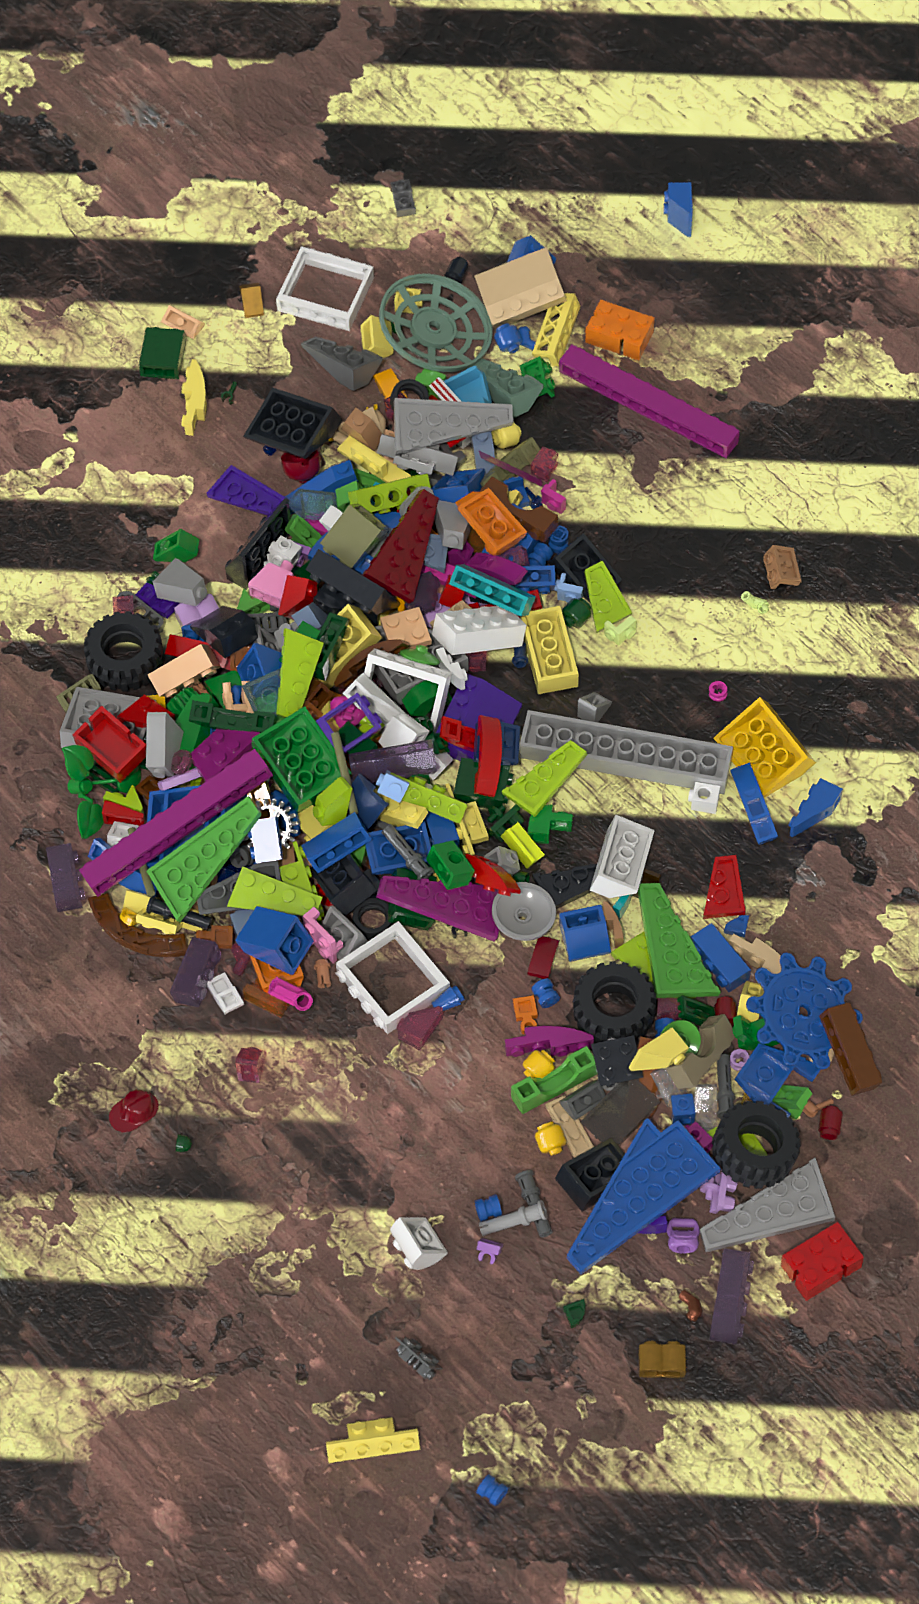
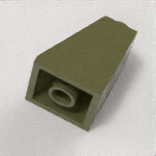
M359 503L350 504L320 544L324 546L323 550L330 556L335 555L340 559L339 562L353 569L389 531V528Z

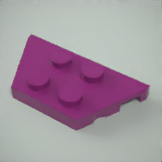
M216 729L190 753V759L206 782L210 777L223 771L227 765L233 764L243 754L249 752L252 749V738L260 733Z

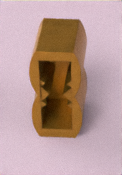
M646 1341L644 1344L639 1345L640 1377H685V1345H681L676 1341L667 1342L665 1345L657 1344L655 1341Z

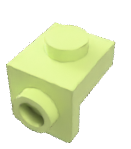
M629 616L617 627L610 621H606L604 624V634L608 640L620 645L626 639L634 636L637 620Z

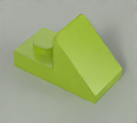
M133 785L126 797L120 793L108 791L103 796V801H111L144 814L142 804Z

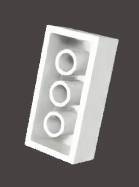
M482 606L475 609L465 608L459 611L436 613L432 635L451 655L520 647L523 644L526 624L516 614L499 606Z

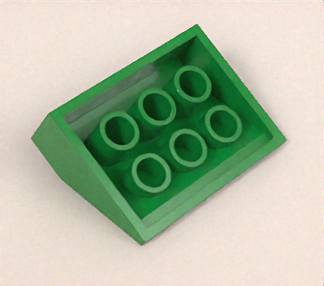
M305 706L252 738L251 747L255 748L273 775V779L297 813L316 803L317 796L337 778L341 777L334 747Z

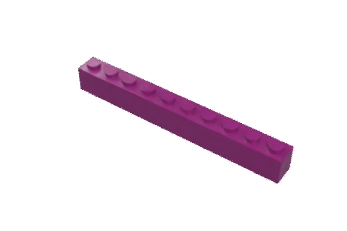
M571 344L559 360L560 373L724 458L729 456L739 442L740 430L736 429L733 425H728L717 417L706 414L701 409L687 404L684 400L677 399L669 395L668 392L652 386L649 382H644L633 374L619 369L616 365L609 364L600 357L586 352L583 348Z
M255 748L250 752H246L239 760L227 765L223 771L210 777L198 788L192 789L184 798L175 801L171 807L156 814L152 820L140 825L132 834L123 837L116 845L104 850L94 860L87 862L79 869L80 873L96 896H100L272 777L270 769Z

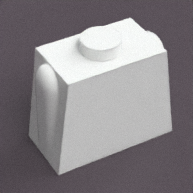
M400 713L399 715L392 716L391 720L385 725V731L378 742L396 764L401 766L403 762L415 758L429 730L406 713Z

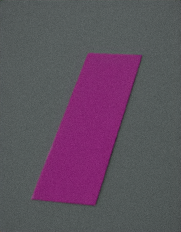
M479 451L480 458L543 487L541 479Z

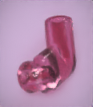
M235 943L231 947V951L237 962L232 972L241 976L250 957L243 952L238 943Z

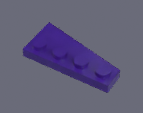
M232 465L229 466L206 493L208 498L267 516L286 498ZM289 500V508H291L293 504L292 501Z

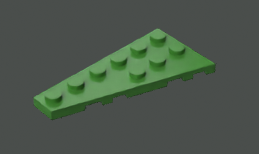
M248 796L147 870L157 890L179 923L262 815L251 797Z
M660 883L639 884L638 896L656 998L719 996L721 991L718 986L714 985L709 970H706L701 962L699 952L687 931L683 930L680 924L681 921L670 907L671 903Z

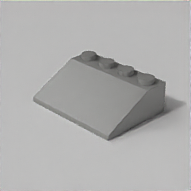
M76 687L60 729L61 748L76 745L72 734L84 722L88 723L91 732L94 730L88 718L101 705L117 718L121 712L141 697ZM124 721L123 724L130 730L131 734L134 733L143 741L146 737L147 728L135 727V723Z

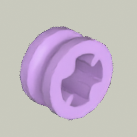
M743 1049L734 1050L730 1055L731 1068L740 1071L750 1057L749 1054ZM736 1058H743V1062L736 1063Z

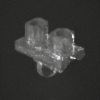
M665 1068L653 1070L650 1073L658 1088L655 1094L657 1098H663L667 1108L672 1106V1095H681L687 1092L686 1088L677 1089Z

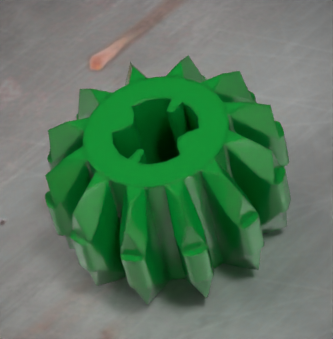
M185 688L168 702L167 709L175 714L176 720L191 695L198 694L193 688Z

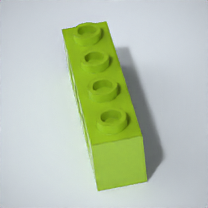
M419 474L350 491L348 496L350 504L359 503L371 514L375 511L382 514L390 512L391 507L396 506L397 509H400L401 504L408 497L406 493L407 488L412 493L419 486L431 487L428 474ZM390 492L393 494L392 501H390L388 497ZM372 496L375 499L374 506L370 502Z

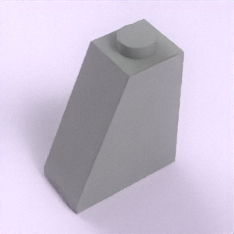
M438 500L434 521L442 545L463 550L472 526L457 509L456 503Z
M176 558L153 581L157 598L197 606L208 595L204 579Z
M167 712L147 713L146 768L157 778L174 776L184 732Z

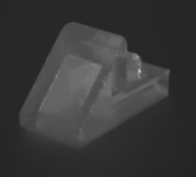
M698 1084L694 1087L695 1121L703 1129L717 1127V1084Z

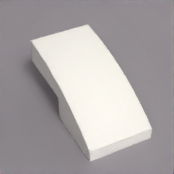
M225 972L206 981L209 991L224 1014L244 1005L235 986H232Z

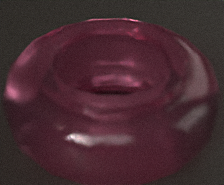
M179 750L174 754L171 770L175 774H183L189 770L193 758L191 753L187 750Z

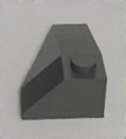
M314 337L301 343V346L341 385L353 391L368 385L382 362L381 356L369 350L363 349L360 352L353 350V346L350 345L346 347L337 346L335 341L320 337Z
M278 860L257 863L248 868L281 881ZM240 872L204 890L197 900L199 915L241 910V908L227 907Z

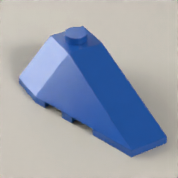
M350 459L331 465L286 495L285 497L291 500L293 504L290 508V515L337 498L336 489L354 481L358 482Z

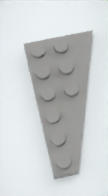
M395 398L393 402L395 455L512 426V404Z
M816 1158L810 1160L802 1168L794 1170L782 1182L765 1188L752 1196L744 1204H739L731 1212L718 1217L700 1229V1236L705 1252L835 1221V1215Z

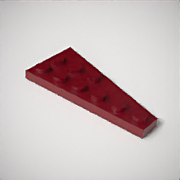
M425 489L418 491L408 506L407 512L401 516L398 525L393 528L380 547L377 556L370 562L369 568L362 574V576L407 603L413 602L439 500L438 497Z

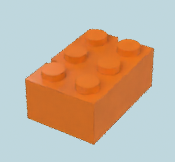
M600 299L594 311V316L592 315L586 327L585 343L620 354L622 339L624 340L623 355L639 361L654 332L655 318Z

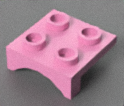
M313 907L303 915V926L314 940L312 945L314 944L318 948L320 955L334 963L337 961V953L344 947L342 945L343 942L341 940L336 942L316 921L320 912Z

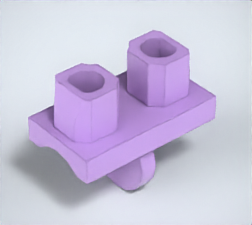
M722 1172L700 1187V1191L706 1194L705 1199L711 1200L710 1213L714 1214L720 1210L730 1212L735 1205V1199L726 1196V1191L734 1192L737 1183L731 1180L732 1177L729 1175L725 1176Z

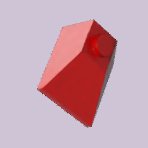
M287 575L278 615L294 620L292 618L293 614L313 602V597L317 594V582Z

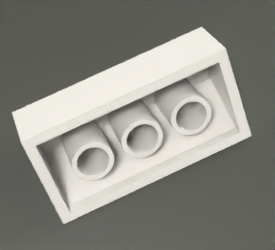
M615 815L606 832L590 891L608 898L636 894L655 830Z

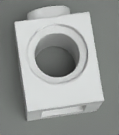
M695 782L694 789H690L688 801L692 802L691 810L716 814L720 786Z

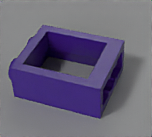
M358 693L316 720V723L334 747L331 734L334 732L327 722L354 703L358 704L373 728L345 747L342 745L344 754L381 730V719L376 712L371 713L368 708L370 703L364 695L360 697Z

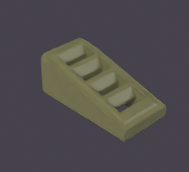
M93 674L84 677L56 696L65 713H67L70 705L67 703L66 698L69 697L70 701L72 700L76 687L89 689L88 687L92 686L93 690L101 691V687Z

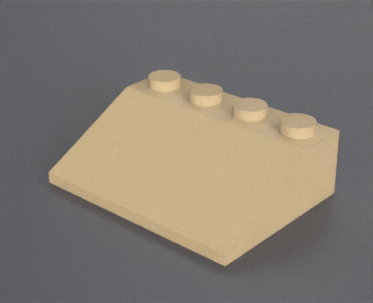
M547 247L475 275L483 302L495 330L503 324H511L567 301Z

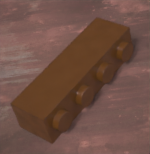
M850 1002L828 1008L820 1014V1020L851 1096L874 1090L883 1083L881 1073L876 1068L872 1051L867 1046L865 1034L858 1024L856 1012L852 1009Z

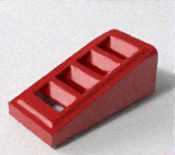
M104 801L102 816L105 824L113 825L114 821L138 826L146 824L143 813L111 801Z

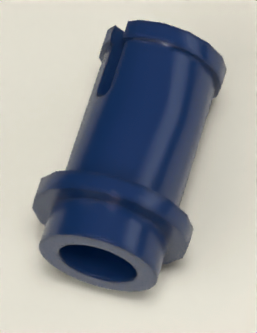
M523 641L522 646L513 647L514 657L512 658V663L517 668H523L528 663L526 644Z

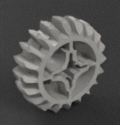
M267 798L264 799V806L261 805L260 801H256V806L260 812L268 809L275 810L269 818L277 817L279 819L280 813L286 821V832L279 828L280 837H282L281 846L284 845L289 849L290 845L287 843V840L294 842L295 838L290 835L291 833H298V830L292 829V826L298 825L297 821L291 822V819L296 817L295 813L287 814L291 807L288 806L283 810L282 808L285 803L281 801L276 806V799H272L271 805H269ZM247 835V836H245V838H244L243 840H244V841H247V840H249V839L252 840V838H249L248 835ZM253 840L248 844L249 848L253 847Z

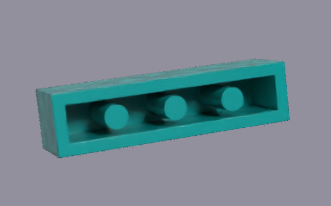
M465 564L456 565L449 582L454 587L519 616L529 615L536 598L532 594Z

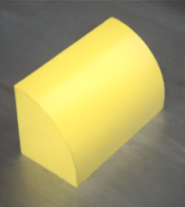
M370 315L360 325L363 349L369 350L382 358L388 357L394 353L393 347L382 332L379 317ZM384 319L386 327L392 336L391 322Z

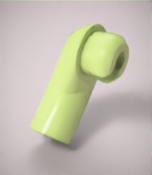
M748 591L741 595V599L753 609H758L759 613L765 614L768 612L769 604L765 599L755 597Z

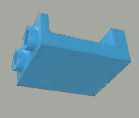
M477 366L469 367L465 371L443 381L461 402L492 403L486 375Z

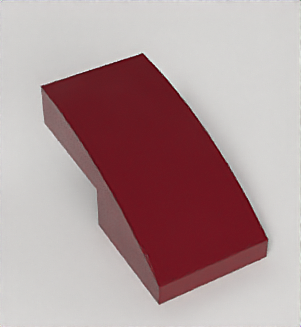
M544 936L537 939L527 975L541 979L549 978L560 940Z

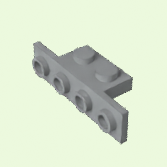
M385 434L381 435L377 450L378 454L394 458L393 463L397 464L398 468L404 470L411 468L416 470L418 474H432L435 470L453 476L459 457L429 447L395 455V437Z

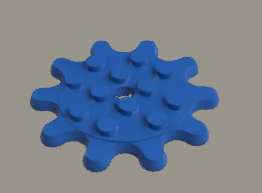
M783 953L779 959L780 973L773 974L765 968H759L755 972V980L763 988L764 994L761 997H750L746 1001L747 1010L759 1014L765 1023L764 1027L757 1032V1040L761 1044H768L771 1041L780 1043L784 1050L783 1062L788 1066L797 1064L799 1057L805 1054L812 1059L817 1069H826L830 1065L828 1052L832 1047L819 1015L828 1008L845 1004L844 997L851 991L852 984L846 978H841L835 982L830 981L825 975L826 962L821 957H814L809 967L801 968L797 965L792 954ZM799 1008H805L808 1016L799 1015ZM854 1009L858 1024H860L863 1016L859 1010Z

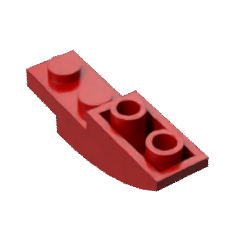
M170 634L165 654L179 657L200 644H209ZM210 646L221 666L220 668L230 671V656L224 658Z
M466 853L465 858L475 870L472 876L476 878L475 883L482 884L483 889L495 892L498 889V894L511 896V893L520 894L521 889L504 868L485 857Z

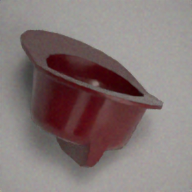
M143 1090L130 1091L126 1094L125 1098L112 1107L109 1113V1122L116 1131L131 1132L156 1115L159 1103L152 1093Z

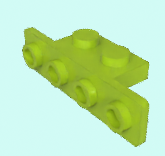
M392 772L390 773L409 782V786L402 798L403 801L425 807L427 811L456 823L461 822L467 804L448 796L449 792L446 791L444 786L439 784L430 785L426 783V779L416 775L406 779Z
M294 841L292 843L297 862L279 867L282 882L318 895L315 885L311 886L309 878L312 875L309 865L304 866L302 859L306 858L302 846L298 847L297 841ZM320 904L318 908L320 915L316 921L322 924L321 917H324V912Z

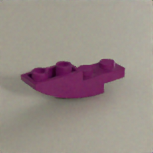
M476 553L466 563L467 566L509 585L520 583L522 577L528 572L526 568L508 559L487 553Z
M560 1026L524 1028V1036L505 1039L506 1056L519 1057L524 1053L533 1052L534 1050L541 1051L543 1049L545 1051L549 1049L551 1056L563 1057L586 1046L589 1050L592 1049L591 1044H594L593 1035Z

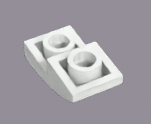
M444 647L436 649V657L440 661V669L452 672L450 682L460 690H464L465 681L467 680L465 669H461L458 662H452L450 654H446Z

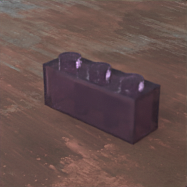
M71 843L47 847L46 852L57 912L83 908L81 900L85 899L83 887H79L78 881H82L79 869H76L75 863H79L77 850H72Z
M192 937L170 990L175 1003L199 1007L201 1001L204 1000L208 986L207 983L212 981L215 966L221 959V951L215 941Z

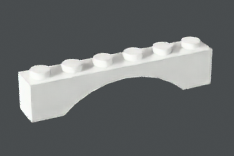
M364 673L343 693L348 699L356 693L360 697L364 695L370 703L369 710L372 714L376 712L384 725L391 720L392 716L405 713ZM354 703V705H355L357 708L360 709V707L358 706V704H357V703ZM424 742L414 758L432 780L453 760L448 753L436 755Z

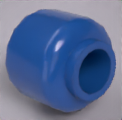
M506 323L496 329L494 339L500 351L512 354L520 349L519 346L523 339L515 325Z

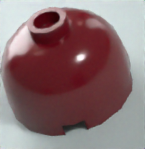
M318 450L314 451L306 459L286 452L281 456L284 473L287 477L299 481V483H306L315 477L321 468Z

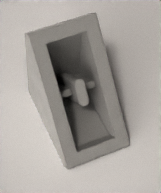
M596 692L583 696L578 700V717L586 721L599 722L611 706L612 701Z

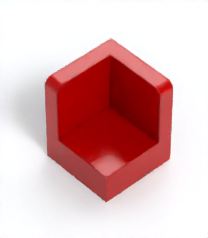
M449 574L438 603L451 608L462 600L465 591L449 584L452 577Z

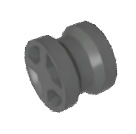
M248 845L237 847L230 856L231 864L236 868L249 866L255 862V859L252 860Z

